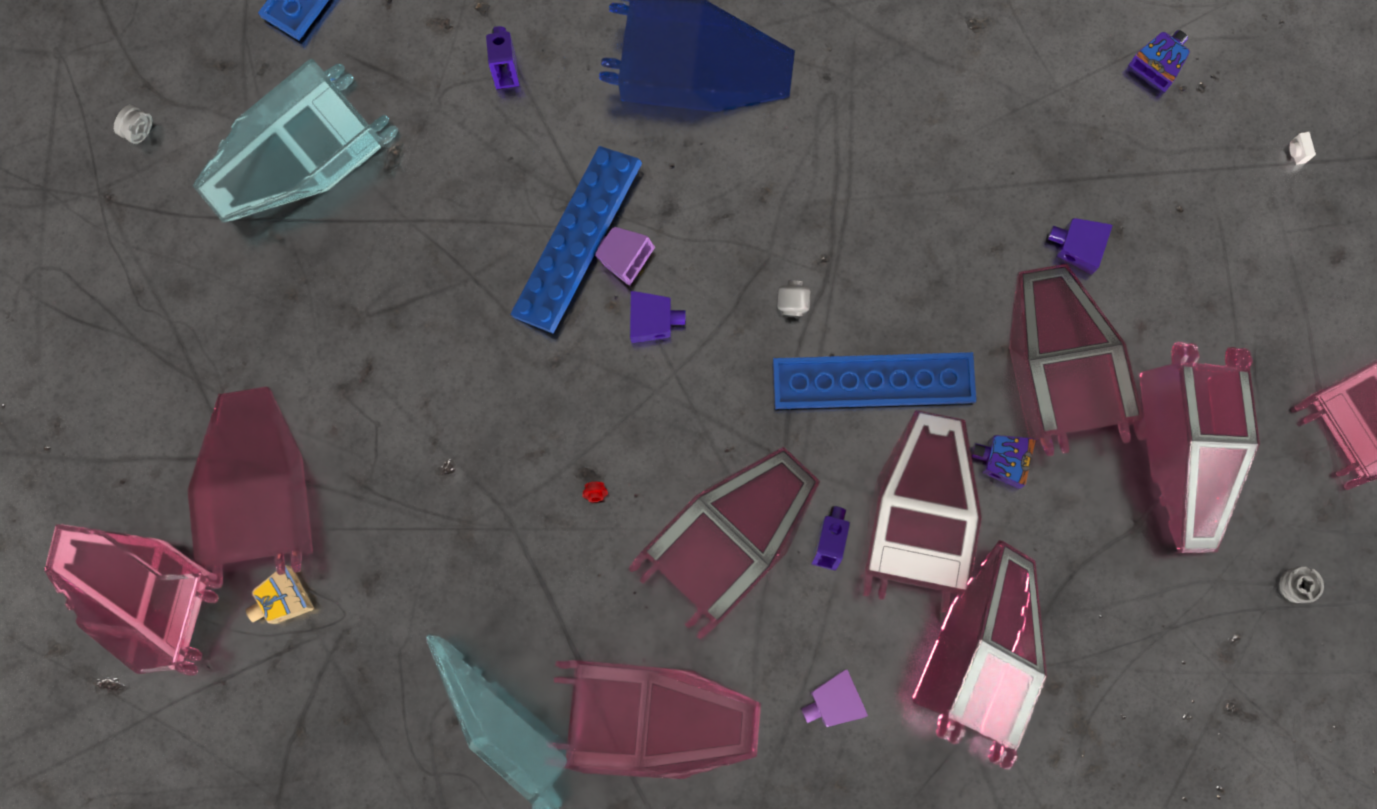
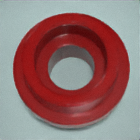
M598 481L585 484V490L582 492L583 497L588 499L589 502L602 501L603 497L608 495V489L605 488L604 483Z

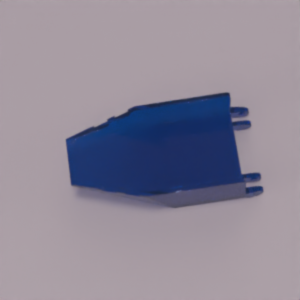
M621 0L628 1L629 6L624 3H611L609 5L611 12L627 15L621 61L609 57L603 58L601 61L603 67L620 69L619 74L604 71L600 72L599 78L606 83L618 85L622 101L716 112L727 107L746 106L747 103L758 101L762 103L790 97L795 50L707 0Z

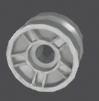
M134 105L125 106L116 117L114 131L118 136L126 138L129 142L138 144L149 134L152 127V116Z
M1308 567L1288 569L1281 576L1279 583L1284 597L1294 603L1314 602L1319 599L1324 589L1321 575L1315 569ZM1302 581H1303L1304 584H1305L1304 589H1303V588H1299V585L1301 584Z

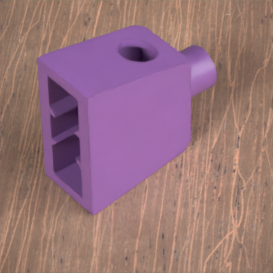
M614 227L607 236L603 237L595 256L608 270L626 284L631 285L655 246L646 235Z
M847 669L840 671L812 690L810 693L814 703L801 708L807 723L821 717L826 727L868 716Z

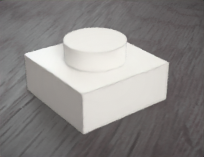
M1309 132L1298 134L1290 142V154L1294 157L1296 165L1306 163L1316 155Z

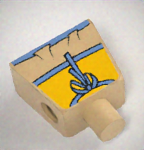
M284 565L252 591L257 603L247 608L246 614L252 622L265 617L268 623L276 624L312 611L314 607L293 567Z

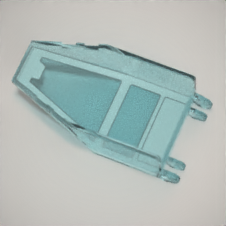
M309 59L234 121L228 137L225 141H221L218 146L220 149L213 160L210 159L193 187L223 223L331 190L382 146L391 142L398 133L397 127L391 126L378 136L376 132L386 126L389 118L383 115L369 125L340 92L353 82L354 77L351 74H347L336 83H333L332 80L340 77L345 71V67L342 64H336L323 72L313 59Z
M429 633L425 638L469 749L532 804L533 809H560L563 805V800L552 785L569 766L570 752L574 749L495 680L490 684L480 676L483 670L477 665L472 669L463 662L462 659L465 656L438 634Z

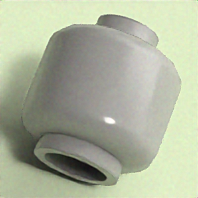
M788 280V285L780 286L777 307L780 311H783V315L803 316V313L809 310L811 291L808 287L802 286L803 281Z

